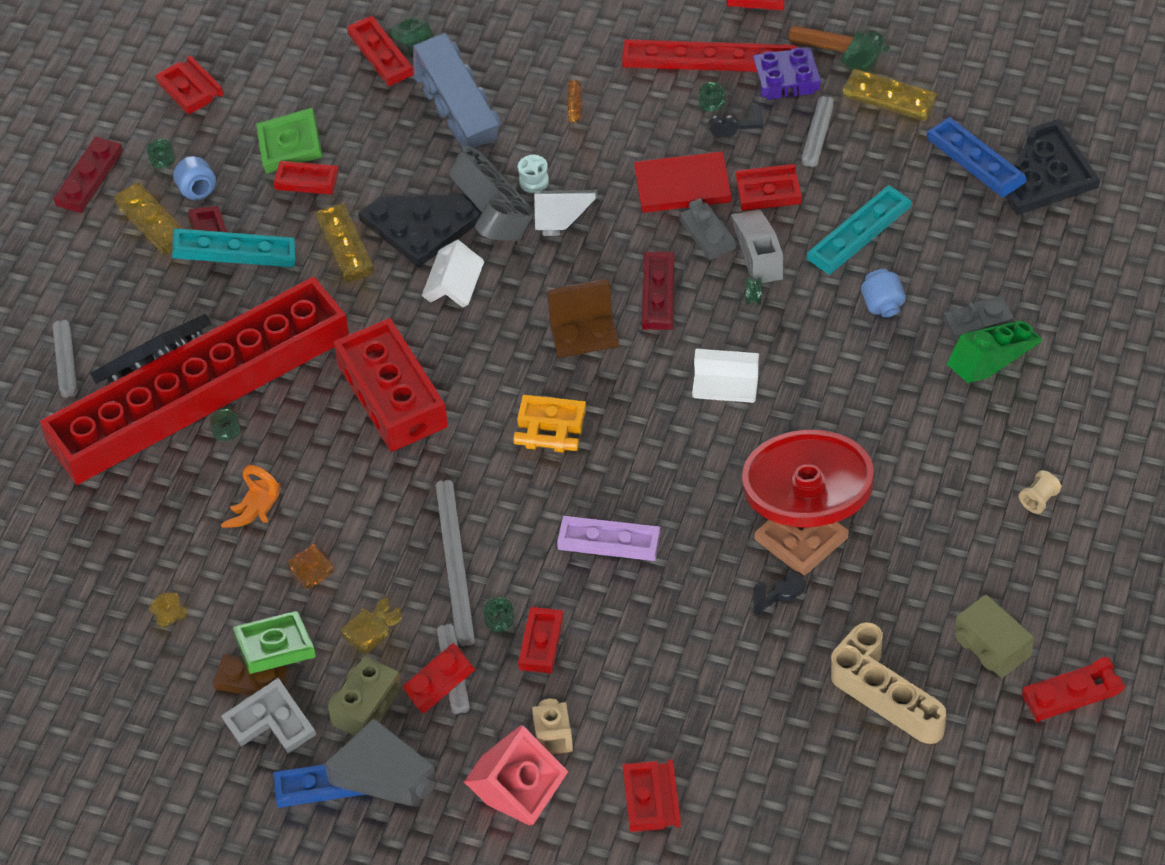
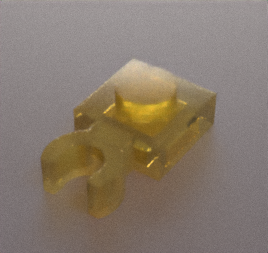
M383 598L376 604V611L372 614L364 609L341 629L342 637L361 653L367 655L389 635L387 626L395 625L401 620V609L397 607L393 612L385 613L390 608L389 599Z

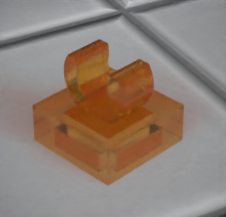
M314 544L287 561L289 570L307 590L334 573L331 562Z

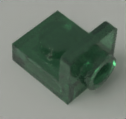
M413 15L389 28L393 39L406 44L411 58H413L414 45L434 38L429 22Z
M870 29L869 32L858 31L840 61L861 76L867 77L881 53L888 52L890 46L884 42L885 37L875 30Z

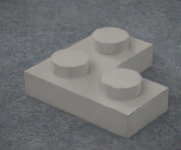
M279 678L221 716L241 747L269 728H271L288 754L317 735Z

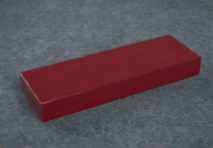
M644 252L642 330H673L674 252Z

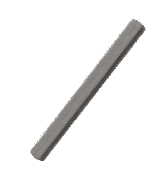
M450 480L438 481L436 483L456 639L461 647L471 646L475 639L453 482Z

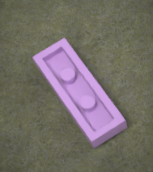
M563 516L557 545L558 550L656 561L661 530L657 526Z

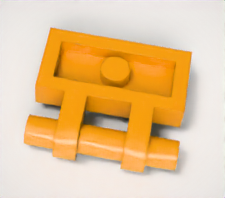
M523 395L517 423L518 427L528 428L527 433L515 432L514 444L525 445L526 449L536 450L537 447L552 448L554 452L565 453V450L578 451L579 439L568 438L567 436L568 433L581 434L586 413V401ZM540 430L556 431V435H541L539 432Z

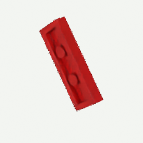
M373 16L347 26L350 38L388 87L414 75L411 64Z

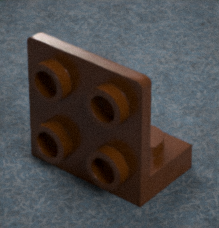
M608 279L566 287L562 286L547 291L550 330L558 358L619 347L618 336L612 317L610 283Z

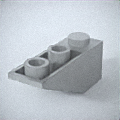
M761 209L732 214L731 220L752 284L757 285L782 280L783 253L776 232Z

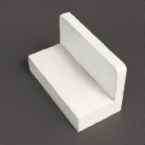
M458 239L438 251L422 296L431 303L447 295L461 307L467 306L484 260Z
M707 349L695 350L693 398L752 403L756 401L759 353Z

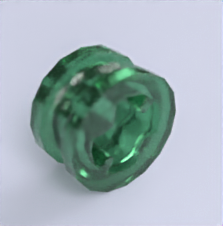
M715 82L703 84L699 89L700 107L706 111L720 110L725 104V90L723 86Z
M158 139L148 145L147 154L149 162L153 167L162 169L174 163L175 154L170 141Z
M746 277V305H750L751 302L761 305L762 277H758L755 281L751 280L750 277Z
M222 409L214 413L210 419L212 433L217 440L230 441L239 435L241 427L238 416L234 411ZM224 423L231 424L230 426L227 424L226 428H220V425L224 426Z
M496 597L486 602L483 609L486 626L493 631H504L510 628L514 622L512 603L502 597ZM498 611H504V614H501L499 618L493 616L497 615Z

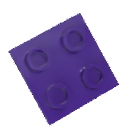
M795 48L789 51L765 52L753 55L761 83V98L767 97V100L782 98V88L784 97L788 98L789 87L792 88L793 97L797 96V86L799 95L814 94V91L820 90L819 83H821V79L811 48Z

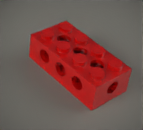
M391 318L333 342L339 369L390 452L448 427L444 401Z

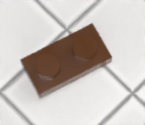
M223 654L213 679L214 689L252 696L277 678L285 686L289 675L288 667L280 666L249 674L242 657Z

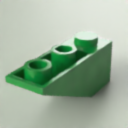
M1021 320L961 334L947 365L967 383L987 379L1041 343L1042 338L1033 331L1031 325Z

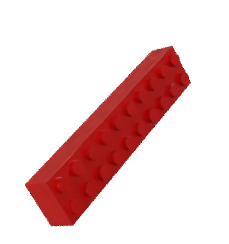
M313 276L40 420L46 443L77 486L334 347V341L349 335L346 314Z

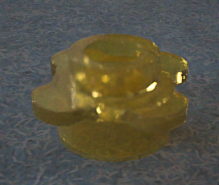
M163 593L149 605L150 613L155 614L157 625L162 628L168 627L170 623L175 622L177 619L182 620L186 618L188 614L187 608L182 607L180 604L179 595L175 593Z

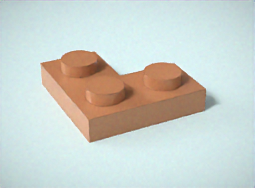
M768 520L755 531V540L794 571L800 572L802 577H804L848 539L849 530L836 522L825 526L806 527L801 531L797 527L782 525Z

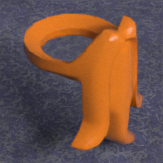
M247 465L242 472V476L249 487V491L241 503L230 506L234 513L241 515L223 522L221 527H241L251 523L258 516L263 523H267L266 515L280 494L281 484L277 483L274 477L264 469L255 465ZM249 475H256L260 477L262 480L252 481Z

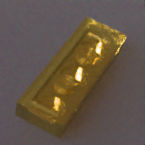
M854 69L843 92V97L924 121L928 119L937 102L936 92Z
M140 182L114 195L116 205L163 255L172 251L173 228H183Z
M344 203L315 212L316 220L345 283L374 274L373 264Z

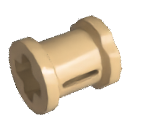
M1041 470L1035 475L1031 486L1024 488L1019 493V500L1030 512L1042 513L1050 497L1056 496L1060 492L1061 483L1050 472Z

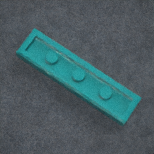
M890 185L886 186L807 252V260L828 275H831L911 208V200Z
M173 228L172 258L294 267L295 238Z

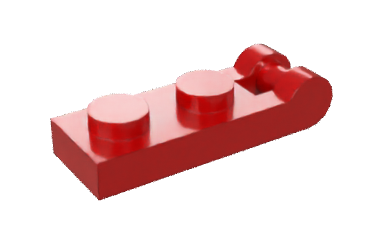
M1102 657L1092 665L1022 687V697L1033 718L1038 722L1116 696L1125 689V684L1120 676L1114 674L1115 667L1109 657ZM1099 678L1103 680V683L1095 685L1093 681Z

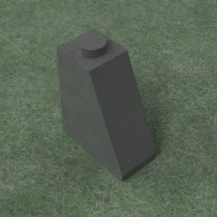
M375 719L371 720L325 763L328 782L333 786L408 806H413L420 799L428 797L434 790L435 784H437L434 766Z

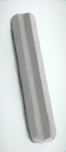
M821 96L818 98L802 154V164L805 167L810 166L814 168L818 164L834 107V100L831 97Z
M67 320L55 321L53 324L59 391L64 398L74 397L77 394L71 328Z
M452 624L440 625L437 628L440 652L442 653L453 642L457 646L458 643L455 627ZM463 680L448 693L451 710L457 715L466 713L470 709L465 680Z

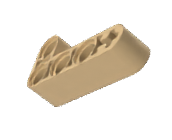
M867 622L857 625L832 653V682L838 688L919 741L926 744L940 741L945 733L946 709L944 705L879 663L882 653L883 633L877 625ZM869 684H877L879 686H870ZM897 702H905V703H907V704H904V705H903V704H898Z

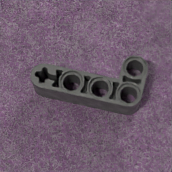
M463 146L449 170V175L482 212L475 224L476 230L489 239L519 241L533 219L535 212L480 151L469 146Z

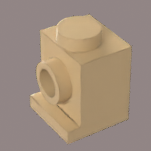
M545 699L538 706L532 707L536 739L552 755L573 752L566 702L559 703L556 699Z

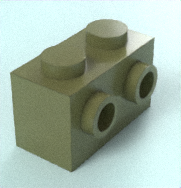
M985 594L956 616L955 637L959 644L975 653L985 668L990 671L993 670L1001 678L1032 656L1034 636L988 595Z
M364 656L357 666H353L350 669L346 683L339 692L336 691L330 698L328 710L332 726L355 736L371 720L375 719L380 723L402 691L399 671Z

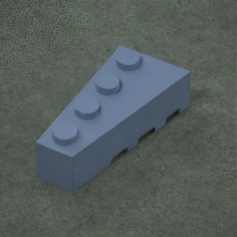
M446 33L414 45L413 78L417 83L423 82L425 87L423 91L428 99L434 98L437 112L441 118L448 117L449 129L462 147L478 148L497 140L498 128L501 126L499 116L495 110H490L487 105V97L481 87L477 88L474 83L472 70L468 64L464 65L460 59L461 55L457 44L450 42Z

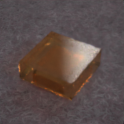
M569 80L567 96L568 122H579L582 106L581 82L579 80Z

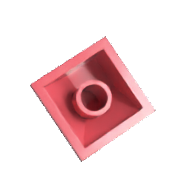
M519 726L481 756L464 783L486 805L527 825H533L568 771L524 726Z

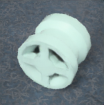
M528 155L519 161V184L524 191L536 193L538 190H544L548 186V164L543 157Z

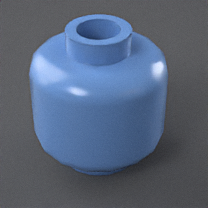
M191 156L181 160L175 166L173 179L183 196L196 201L206 198L213 192L216 185V176L205 160L200 157Z
M878 269L869 273L861 285V292L867 309L873 314L891 317L900 311L899 307L906 300L899 276L893 272H888L887 269Z

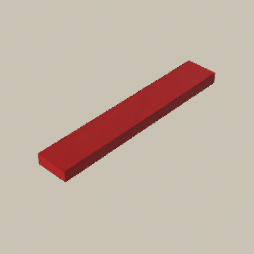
M624 39L622 67L757 72L753 55L765 52L789 51L798 48V45Z

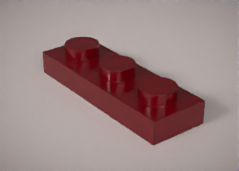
M95 136L54 196L55 206L82 213L122 154L121 143Z

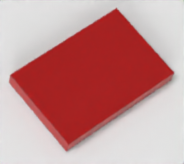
M723 151L634 162L642 213L689 208L690 202L700 198L702 199V204L707 203L708 205L731 203V191Z

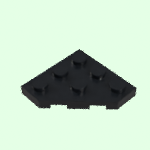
M1056 119L1031 128L1026 144L1021 149L1014 164V167L1025 174L1026 183L1006 195L1005 198L1015 214L1020 215L1099 188L1100 179L1060 120Z
M466 195L380 196L358 212L359 221L418 268L436 256L440 249L473 229L482 214Z
M203 314L154 337L91 372L90 375L95 384L106 379L109 383H112L126 376L124 370L131 367L132 371H135L203 335L201 330L212 323L207 314Z

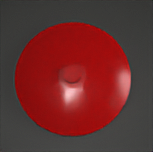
M823 430L788 432L767 440L750 454L742 472L743 491L750 506L768 520L792 527L825 526L851 516L867 502L874 487L873 464L864 448L841 434Z

